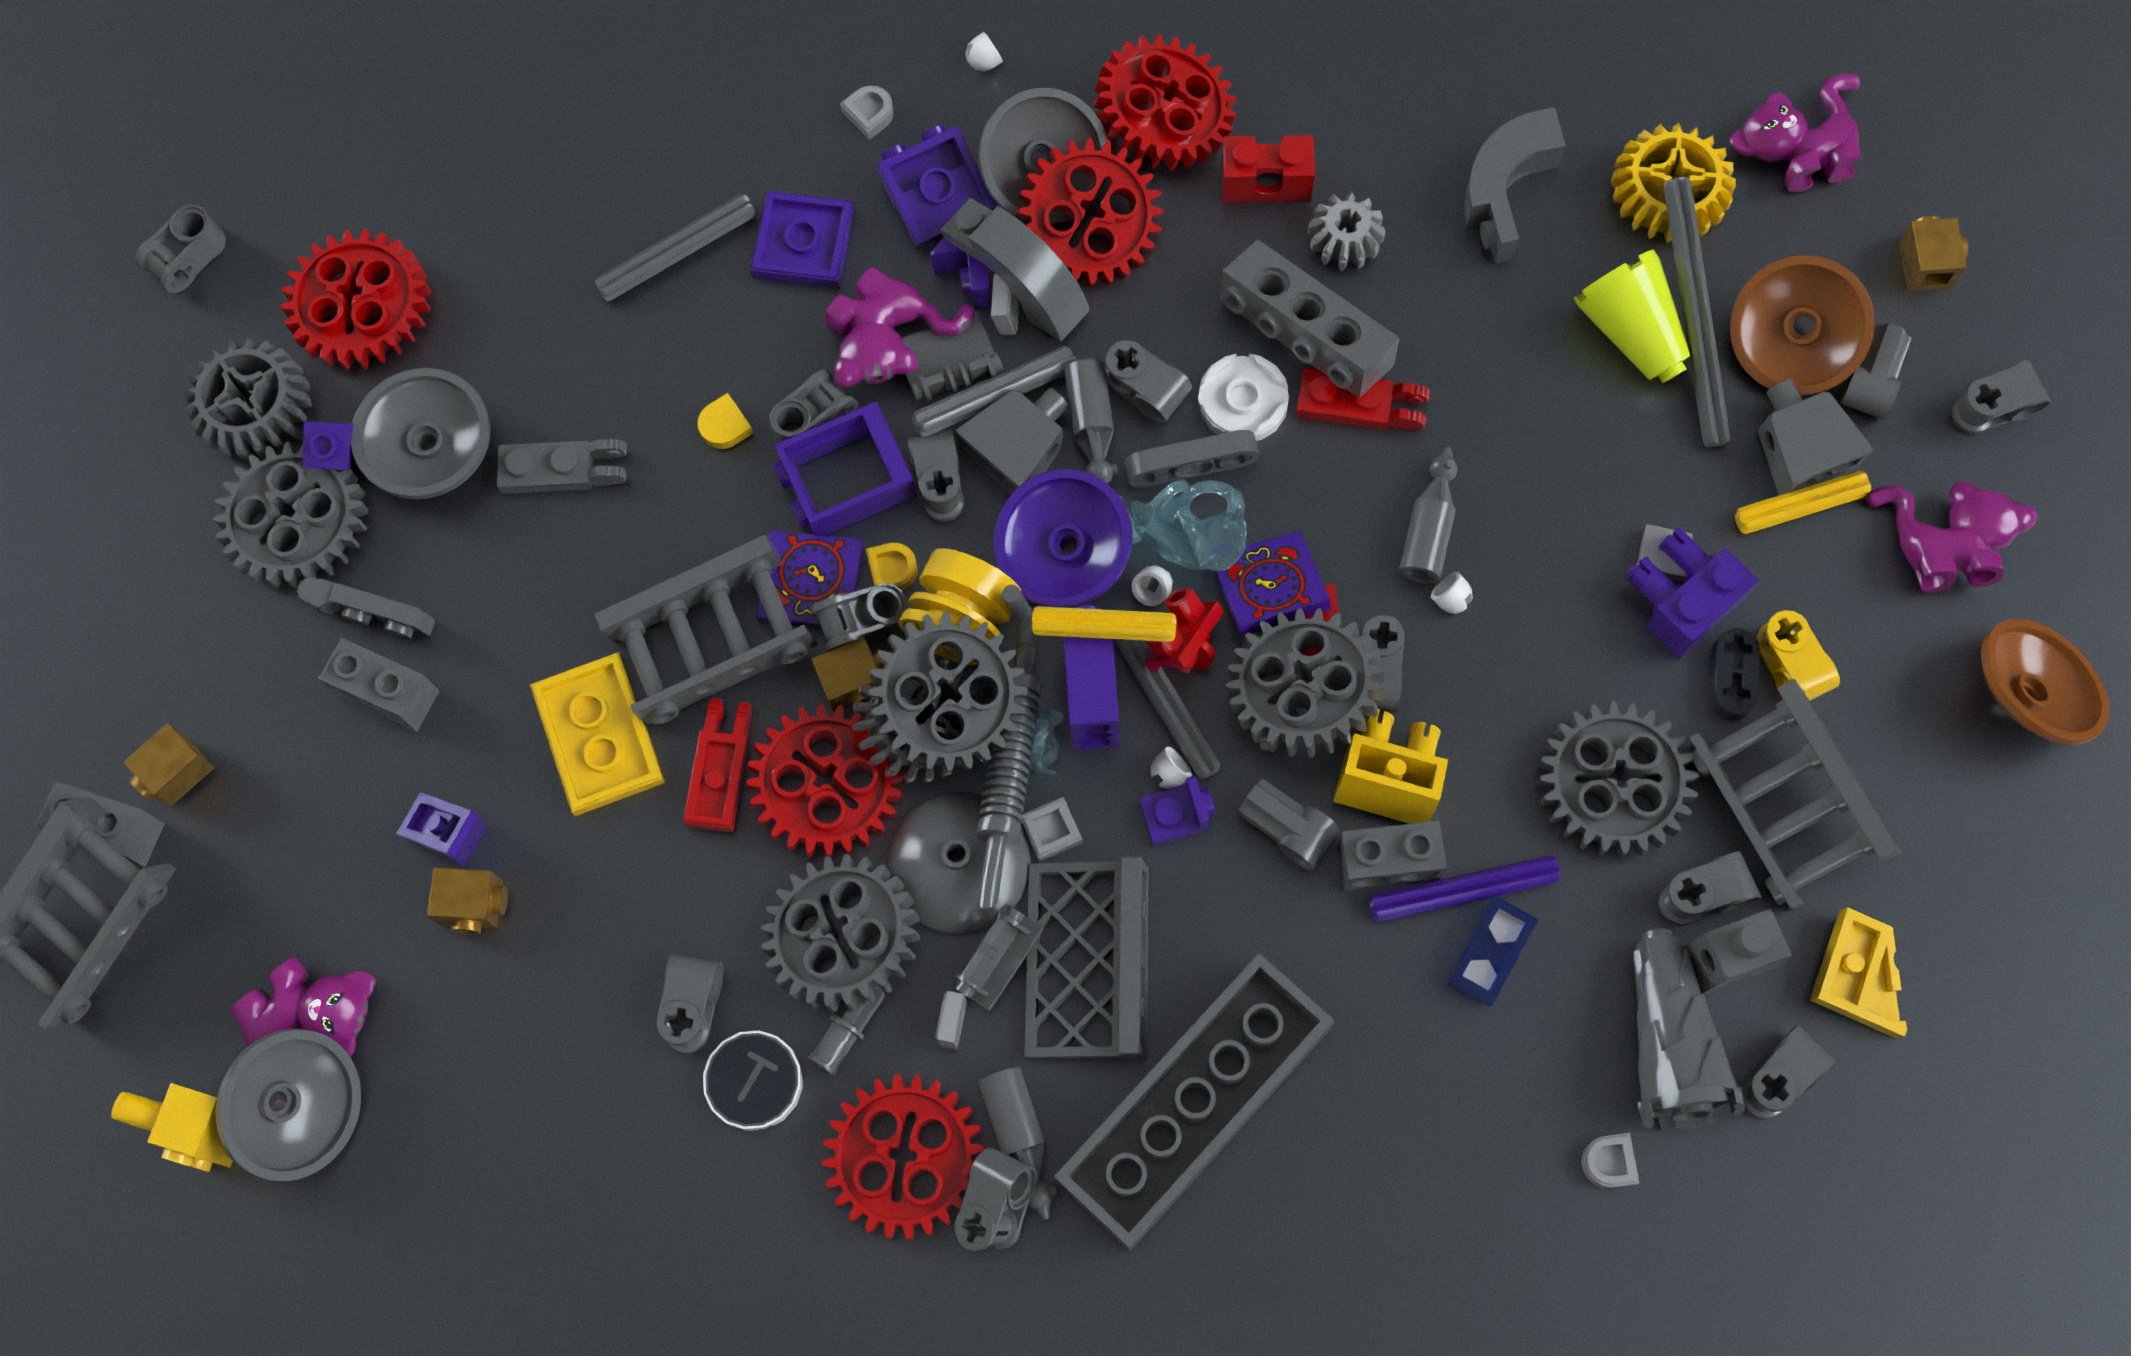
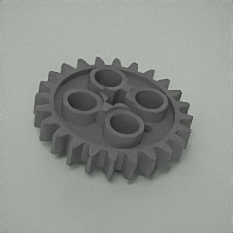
M285 442L282 454L277 455L270 446H267L265 460L260 461L251 454L249 455V462L252 468L248 471L237 466L234 468L235 473L240 478L237 483L223 482L222 485L231 494L228 498H217L215 500V503L226 512L213 517V521L223 529L215 537L223 546H226L222 552L231 562L235 561L234 566L242 574L249 572V576L259 584L266 578L274 588H278L283 578H285L286 582L293 589H296L299 585L300 576L317 578L316 571L320 569L329 576L334 575L331 562L336 559L347 564L349 560L342 551L345 547L359 548L360 545L352 537L353 532H364L367 529L362 521L356 518L369 513V509L362 501H359L366 496V493L359 484H356L359 480L351 468L349 470L305 468L302 464L303 445L297 453L289 442ZM298 479L297 484L292 489L284 491V487L288 482ZM331 505L330 511L325 516L316 518V514L321 508ZM266 512L262 521L251 525L255 516ZM293 512L294 515L289 518L288 515ZM294 539H299L294 549L284 552L287 543Z
M1299 608L1296 612L1295 621L1289 622L1281 612L1278 613L1279 626L1273 628L1265 621L1260 622L1263 635L1259 638L1247 633L1245 637L1249 650L1235 648L1234 653L1239 664L1228 665L1230 679L1233 680L1226 683L1229 697L1233 698L1229 702L1233 714H1240L1238 721L1241 729L1251 728V735L1255 743L1267 737V743L1271 752L1276 751L1282 743H1285L1289 757L1295 755L1299 746H1305L1309 757H1314L1316 745L1323 744L1329 753H1333V739L1338 737L1346 744H1351L1349 730L1354 728L1365 732L1367 727L1363 715L1377 717V705L1374 700H1382L1384 698L1383 687L1379 684L1385 681L1383 667L1378 666L1381 664L1380 653L1378 649H1372L1370 635L1366 634L1358 637V624L1355 621L1342 628L1343 623L1339 613H1336L1329 622L1324 621L1322 609L1319 608L1314 613L1312 619H1305L1302 608ZM1318 648L1322 650L1314 656L1302 655L1309 649ZM1270 674L1282 675L1273 682L1263 681ZM1344 682L1349 684L1340 691L1329 689L1336 683ZM1297 708L1309 710L1300 717L1289 716V713Z
M944 612L939 626H935L933 620L927 614L922 617L921 631H918L910 622L903 626L907 638L905 641L894 634L888 638L889 644L894 650L893 654L881 650L876 654V657L885 665V668L870 670L869 676L881 683L880 687L868 690L867 696L880 699L881 705L875 707L869 714L873 717H885L886 723L879 728L877 733L882 735L893 732L896 735L890 746L892 751L898 749L903 744L909 747L906 762L910 763L919 754L925 755L924 767L926 770H930L938 758L942 759L945 772H950L953 769L955 758H959L963 767L969 769L972 768L973 764L972 753L975 752L984 762L991 759L987 745L990 743L998 749H1003L1006 747V743L1000 732H1017L1018 727L1009 720V716L1025 713V708L1013 701L1014 697L1027 693V688L1014 685L1013 679L1024 673V668H1009L1007 662L1017 652L1014 649L1001 653L998 647L1002 643L1004 635L1001 633L991 640L986 638L987 622L984 621L974 631L969 629V615L965 614L956 626L952 625L949 612ZM938 646H950L956 651L959 660L955 669L944 670L936 664L934 652ZM971 660L977 661V669L953 693L957 702L955 703L953 700L948 699L923 724H917L916 717L941 691L937 682L942 685L948 684ZM915 680L922 685L925 692L922 704L914 706L903 701L900 695L902 682ZM973 680H985L991 685L993 698L989 704H978L971 698L969 688ZM950 714L957 719L960 730L956 739L947 740L939 736L935 727L936 719L939 715Z
M1611 701L1605 715L1602 714L1596 704H1592L1587 711L1588 720L1579 712H1574L1570 718L1572 728L1562 723L1559 724L1555 731L1559 740L1549 739L1544 747L1552 756H1544L1538 763V767L1550 772L1540 776L1537 781V786L1551 789V792L1542 798L1541 805H1556L1557 807L1549 821L1556 823L1565 820L1568 823L1563 833L1565 839L1576 832L1581 834L1579 848L1582 850L1591 841L1598 842V854L1601 857L1605 855L1610 846H1615L1619 859H1624L1628 854L1630 845L1634 847L1639 856H1642L1648 851V840L1659 849L1666 842L1664 832L1675 836L1681 830V826L1676 819L1686 821L1692 814V811L1683 803H1692L1698 796L1696 791L1685 787L1694 783L1699 777L1698 773L1684 769L1695 758L1694 754L1691 753L1679 754L1678 748L1685 741V737L1680 736L1670 740L1667 733L1672 723L1668 721L1656 727L1653 725L1655 711H1649L1641 719L1637 717V708L1634 703L1630 705L1625 714H1620L1616 702ZM1639 747L1645 750L1650 757V764L1643 765L1635 762L1630 757L1629 748ZM1584 748L1594 749L1600 754L1602 764L1597 766L1589 765L1582 759L1580 750ZM1612 772H1617L1619 780L1627 781L1622 788L1618 787L1616 779H1608ZM1648 775H1657L1660 778V782L1641 778H1645ZM1575 777H1580L1581 779L1594 781H1589L1587 784H1578L1574 779ZM1641 793L1650 797L1654 803V811L1645 812L1638 809L1634 804L1633 794ZM1589 794L1599 796L1605 802L1606 812L1596 813L1589 810L1585 805L1584 796Z
M849 854L844 855L840 867H837L833 860L826 856L824 870L819 872L811 863L806 864L807 878L802 880L794 874L789 876L794 886L791 892L784 889L776 890V893L783 901L782 905L767 906L766 908L769 914L776 919L774 923H767L761 927V930L768 937L773 938L761 945V949L768 956H773L766 963V966L773 974H778L775 981L784 990L790 988L789 994L797 1002L806 997V1003L814 1010H817L824 1000L825 1006L832 1013H836L840 1001L844 1000L851 1011H855L857 999L862 995L867 1001L874 1004L875 994L873 989L879 986L884 991L890 993L892 987L887 978L891 974L904 978L906 974L899 966L900 960H914L916 957L906 946V943L920 940L916 930L908 927L920 921L914 909H908L914 903V899L908 891L902 892L904 884L898 876L890 878L891 873L883 864L874 870V865L868 857H864L856 868V864ZM855 894H862L860 902L855 907L844 909L848 898ZM825 897H829L835 916L844 925L842 932L859 962V966L856 969H852L846 950L837 941L839 938L838 931L831 918L827 915L822 903ZM812 916H818V921L813 928L801 931L805 920ZM875 934L881 935L879 943L873 949L862 950L867 938ZM829 957H837L832 969L819 973L820 965L824 960Z

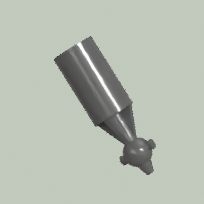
M1097 359L1077 360L1064 368L1073 438L1091 461L1085 472L1102 479L1108 484L1112 480L1113 474L1118 473L1117 464L1111 465L1105 460L1111 438L1114 435L1105 364Z
M1445 447L1440 456L1431 462L1430 474L1434 480L1414 502L1399 567V574L1411 581L1433 584L1441 579L1456 512L1448 482L1455 478L1458 471L1451 447Z
M1009 1068L980 1079L978 1084L1000 1151L1035 1168L1037 1184L1028 1206L1036 1210L1042 1220L1049 1219L1050 1204L1054 1194L1059 1193V1189L1056 1183L1050 1185L1048 1182L1041 1180L1046 1143L1021 1068Z

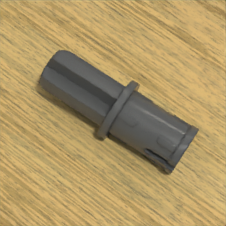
M881 988L873 989L875 994L874 1004H871L862 995L857 999L855 1011H851L845 1004L837 1016L831 1015L829 1019L832 1024L813 1053L808 1056L810 1062L832 1076L836 1074V1070L857 1039L862 1041L865 1037L861 1032L885 997V993Z

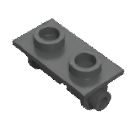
M1007 904L1002 911L999 910L996 915L998 917L962 972L957 973L955 976L957 980L953 984L955 989L991 1011L1044 930L1042 926Z

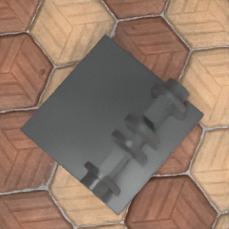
M978 311L974 312L975 316L970 326L956 336L937 335L932 328L902 338L904 346L909 347L914 352L918 361L917 370L906 374L919 410L1002 373L1003 366L998 353H994Z

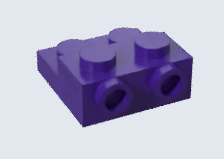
M944 124L933 127L920 135L922 142L906 149L904 143L893 146L880 154L883 161L876 165L875 170L894 209H898L916 247L942 235L940 229L969 198L990 210H994L997 207L983 183L980 170L958 125L946 130Z

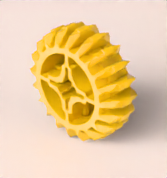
M1660 123L1654 129L1653 134L1643 130L1638 135L1636 141L1630 140L1625 145L1623 153L1617 157L1615 162V172L1611 178V187L1615 188L1613 203L1622 204L1620 209L1621 218L1634 217L1632 222L1633 231L1645 226L1649 228V239L1654 237L1657 232L1664 233L1667 243L1672 241L1664 185L1667 183V180L1679 177H1688L1691 180L1694 201L1696 198L1703 199L1694 204L1699 235L1703 236L1708 232L1711 225L1716 226L1721 222L1725 210L1729 209L1733 201L1732 193L1736 187V179L1731 177L1734 171V163L1724 161L1726 148H1712L1714 144L1713 135L1702 140L1698 138L1697 127L1688 134L1683 133L1680 124L1677 123L1673 126L1671 132H1668ZM1667 160L1662 164H1651L1650 168L1644 167L1655 161Z

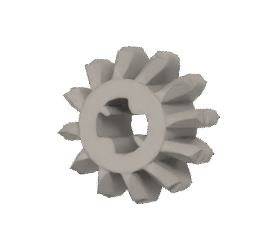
M1351 191L1347 195L1346 201H1341L1333 193L1328 200V206L1318 204L1315 208L1314 219L1309 222L1308 233L1310 234L1309 236L1313 237L1310 243L1312 252H1322L1321 261L1323 265L1336 260L1338 261V268L1342 272L1346 268L1347 262H1352L1360 270L1364 266L1365 257L1374 259L1378 255V244L1384 241L1385 230L1381 226L1383 219L1381 210L1370 211L1372 205L1370 198L1357 203Z

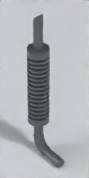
M1016 585L1005 587L1002 591V598L1013 614L1016 624L1017 653L1015 655L1014 668H1024V673L1013 679L1014 685L1027 688V693L1014 697L1013 702L1025 708V713L1009 716V720L1018 727V730L1015 733L1000 732L1006 743L1005 748L998 749L991 744L989 747L991 759L987 761L988 764L986 765L985 783L983 784L982 801L980 803L981 810L979 811L980 819H978L976 837L987 842L977 903L981 909H988L997 904L1006 845L1016 844L1020 839V824L1022 823L1024 811L1023 805H1025L1027 778L1029 777L1031 751L1033 750L1035 725L1037 724L1040 703L1039 698L1042 690V681L1032 675L1034 656L1037 649V635L1032 631L1033 609Z

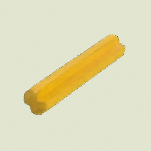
M1864 471L1852 472L1740 507L1734 514L1735 522L1742 534H1749L1864 498L1871 491V483Z
M1037 606L1032 612V631L1036 635L1171 642L1174 641L1176 636L1177 619L1173 613Z

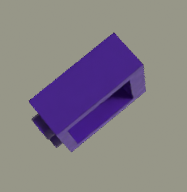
M877 401L774 445L780 461L772 465L783 490L792 486L797 500L791 502L790 505L801 529L810 526L812 533L815 535H829L917 496L913 478ZM869 436L890 482L817 513L797 467Z
M1083 605L1075 607L1083 609H1100V607L1094 605ZM1064 636L1072 751L1119 748V714L1113 639Z

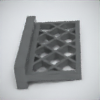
M1121 857V861L1029 863L1028 918L1044 928L1055 917L1071 935L1052 954L1040 944L1039 936L1027 954L1024 1051L1026 1059L1125 1058L1127 1061H1147L1149 867L1141 857ZM1097 874H1114V892L1099 906L1083 888ZM1061 875L1072 887L1051 907L1041 897V876ZM1069 875L1083 876L1075 882ZM1080 893L1096 910L1074 930L1058 913ZM1042 904L1048 911L1040 918ZM1113 905L1114 920L1106 913ZM1103 916L1114 927V939L1098 954L1082 936ZM1079 941L1095 959L1074 979L1057 961ZM1041 952L1047 959L1039 966ZM1112 953L1113 968L1105 961ZM1102 964L1113 975V988L1098 1003L1081 984ZM1054 965L1070 984L1049 1003L1039 993V979ZM1077 989L1094 1008L1073 1027L1057 1009ZM1038 1000L1046 1007L1039 1015ZM1112 1001L1113 1017L1105 1010ZM1100 1013L1112 1024V1046H1091L1080 1035ZM1053 1014L1069 1033L1055 1047H1037L1038 1028ZM1075 1038L1083 1045V1047L1068 1046Z

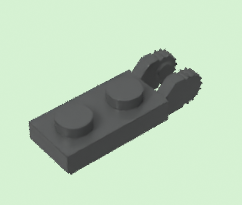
M596 439L593 442L583 440L498 445L497 488L501 493L512 494L592 490L593 486L620 485L626 482V470L624 468L610 465L593 467V460L624 457L627 452V443L616 439Z
M309 576L307 579L304 578V581H300L301 584L297 586L298 591L296 592H298V597L301 598V601L312 605V608L319 612L334 616L343 611L342 617L369 626L372 618L386 623L384 627L386 631L411 639L414 632L430 636L436 622L433 617L420 608L321 578Z

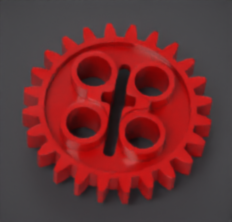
M1161 35L1156 36L1152 45L1149 44L1144 36L1139 37L1135 47L1128 41L1124 42L1121 51L1113 50L1108 62H1104L1094 88V92L1098 94L1094 108L1103 110L1099 120L1102 124H1112L1107 134L1108 139L1121 137L1123 142L1119 150L1124 147L1127 149L1133 147L1136 149L1135 160L1142 159L1145 155L1151 156L1152 168H1156L1161 159L1166 160L1170 171H1174L1179 160L1182 161L1187 169H1191L1196 158L1204 164L1211 153L1217 154L1223 145V137H1228L1233 129L1231 125L1237 115L1235 111L1231 110L1236 102V97L1227 94L1232 85L1231 81L1218 80L1223 70L1222 66L1209 68L1207 66L1211 56L1209 53L1198 58L1194 55L1195 44L1192 43L1186 50L1180 49V42L1177 37H1174L1170 46L1164 44Z
M1092 138L1086 140L1082 151H1079L1076 143L1070 140L1066 147L1067 155L1065 156L1058 148H1052L1050 151L1052 164L1039 158L1035 165L1041 176L1028 173L1025 181L1033 190H1021L1018 196L1020 200L1028 203L1029 206L1018 209L1016 217L1029 220L1026 226L1050 247L1068 268L1076 281L1080 275H1085L1088 287L1094 286L1097 275H1101L1105 284L1110 285L1114 280L1113 270H1116L1120 276L1126 278L1130 274L1128 261L1140 267L1145 261L1138 250L1151 253L1155 245L1147 236H1158L1162 230L1160 226L1152 223L1151 219H1156L1164 213L1163 209L1151 206V202L1161 195L1160 190H1147L1146 185L1154 175L1150 173L1139 176L1137 173L1142 160L1139 158L1131 164L1125 162L1128 150L1126 147L1121 149L1116 156L1111 154V143L1109 140H1106L1100 151L1095 150ZM1079 172L1086 174L1092 182V189L1088 192L1077 191L1070 182V175ZM1108 178L1111 184L1095 211L1096 217L1086 227L1078 245L1075 248L1070 247L1069 241L1085 215L1084 209L1088 207L1095 197L1103 179ZM1113 195L1124 196L1130 203V213L1127 215L1115 213L1110 206V197ZM1054 211L1065 213L1070 219V229L1067 231L1055 230L1049 223V214ZM1098 233L1107 238L1109 252L1098 254L1091 250L1088 244L1089 235Z
M364 229L359 240H355L351 232L345 230L343 242L337 243L331 235H328V247L324 250L315 244L310 245L314 254L311 260L298 256L297 260L303 269L301 272L288 271L287 275L295 286L282 288V293L289 301L283 303L281 309L288 317L284 323L290 332L294 334L292 337L301 348L305 347L311 358L316 359L320 356L329 367L338 359L345 370H349L353 360L357 359L363 369H368L370 357L376 356L381 364H385V351L391 349L394 353L401 355L402 350L398 342L404 339L414 343L416 339L410 332V328L425 327L426 324L418 313L430 311L431 308L424 298L431 294L429 286L424 281L427 275L422 266L418 265L419 261L412 251L407 252L400 240H396L391 244L387 235L381 232L374 241L368 229ZM345 273L341 279L332 281L337 275ZM389 276L384 283L375 285L379 279ZM337 314L333 320L324 322L328 316ZM381 317L376 324L367 326L372 319Z
M819 703L816 716L810 717L803 706L799 707V721L795 723L786 715H782V732H778L770 727L766 728V737L771 744L756 743L754 745L755 753L763 760L748 761V771L759 777L746 781L747 790L760 793L749 800L750 808L756 810L765 809L758 817L759 826L762 827L774 823L775 826L771 832V840L776 841L786 834L789 836L787 844L789 852H792L800 842L806 844L807 858L812 857L816 847H823L825 856L832 858L833 848L838 845L841 846L845 854L851 855V841L855 839L867 848L870 842L868 830L879 835L884 833L885 827L879 817L894 819L896 810L887 802L901 800L902 792L890 785L902 782V772L898 771L895 776L888 777L885 775V769L889 762L887 759L876 766L870 763L871 757L878 751L874 746L861 750L858 744L869 738L867 731L855 732L853 730V724L861 721L862 715L855 713L850 720L844 719L843 705H838L833 716H827L823 703ZM818 740H828L834 744L836 750L828 757H818L812 753L810 747ZM799 753L805 758L815 773L824 779L830 774L833 775L834 789L828 784H824L820 788L816 787V774L809 767L807 768L801 762L794 760L792 755ZM861 770L870 775L872 782L867 787L854 788L846 781L847 775L852 771ZM787 774H796L804 781L802 788L795 792H786L777 783L781 777ZM835 790L847 799L856 802L858 808L854 810L849 808ZM822 805H832L840 812V816L833 823L826 824L819 822L813 813Z
M899 1074L894 1076L892 1089H886L879 1078L875 1079L874 1088L876 1094L869 1097L865 1091L858 1088L856 1093L860 1104L856 1108L845 1102L841 1104L843 1111L848 1116L846 1121L830 1120L829 1122L839 1133L838 1139L823 1140L825 1147L835 1151V1157L822 1161V1166L837 1172V1175L825 1182L826 1187L829 1189H843V1192L834 1203L839 1208L851 1203L854 1205L848 1217L852 1223L857 1222L864 1215L868 1216L865 1231L870 1234L882 1223L885 1224V1238L888 1240L893 1239L898 1227H903L907 1240L913 1241L915 1228L919 1225H922L929 1236H933V1220L939 1218L950 1227L952 1220L948 1210L952 1206L958 1210L961 1209L963 1200L960 1196L963 1192H966L969 1184L970 1171L974 1163L972 1162V1157L978 1156L985 1150L983 1145L971 1144L970 1141L982 1132L979 1125H964L973 1113L968 1106L955 1111L954 1107L959 1098L958 1094L954 1091L944 1099H941L942 1085L937 1080L930 1086L928 1091L923 1090V1081L920 1075L914 1077L910 1088L905 1087ZM909 1113H915L916 1120L910 1136L909 1149L917 1158L915 1162H906L901 1199L898 1202H894L892 1194L899 1174V1164L892 1159L893 1152H902L906 1134V1119ZM884 1115L894 1117L897 1121L895 1134L887 1140L879 1141L874 1139L872 1136L874 1121ZM930 1124H940L947 1130L945 1142L936 1149L925 1148L920 1142L922 1130ZM873 1165L884 1166L888 1172L886 1184L877 1191L865 1190L862 1184L864 1171ZM922 1173L932 1174L937 1179L936 1192L926 1200L916 1199L911 1193L913 1180Z

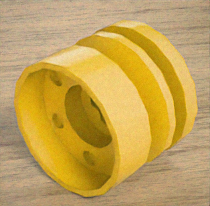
M937 548L931 553L919 578L921 586L927 592H915L910 596L908 603L911 609L908 608L902 612L898 624L903 632V626L908 622L914 625L918 631H921L922 617L928 614L935 626H939L942 614L949 612L952 625L957 626L961 618L967 614L970 618L969 629L975 631L984 621L988 623L985 637L991 640L1000 634V631L993 624H1005L1012 617L1010 609L1002 598L1003 589L1008 585H1016L1020 591L1021 588L1004 572L981 559L956 550ZM942 645L935 649V654L958 663V655L950 646ZM971 660L967 665H978V662Z

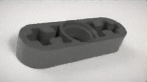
M1237 430L1141 450L1129 455L1124 460L1130 486L1149 487L1244 467L1255 462L1260 457L1254 432L1250 430Z

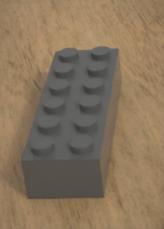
M1258 953L1054 1176L1055 1182L1130 1252L1330 1031L1335 1020L1265 957Z

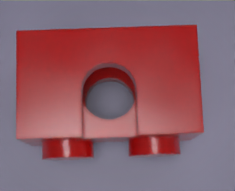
M1314 135L1282 136L1281 144L1255 143V136L1223 137V203L1312 201L1315 180ZM1263 173H1276L1282 179L1278 184L1264 186L1256 183V177Z

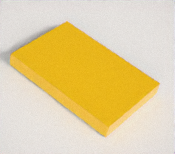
M619 652L530 684L561 782L574 816L665 783L645 722L636 716L631 708V705L636 703L637 699L623 658Z

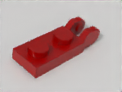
M1304 368L1296 416L1380 430H1387L1388 427L1420 431V429L1425 427L1426 415L1415 410L1410 411L1401 408L1390 411L1391 402L1412 403L1413 405L1424 404L1429 401L1430 389L1423 385H1414L1407 382L1394 384L1395 381L1380 379L1362 397L1358 398L1347 389L1336 386L1320 370Z
M711 698L707 708L704 730L699 732L683 823L686 827L733 833L749 747L748 735L752 721V703H739L735 713L733 734L719 733L724 717V702L722 699Z

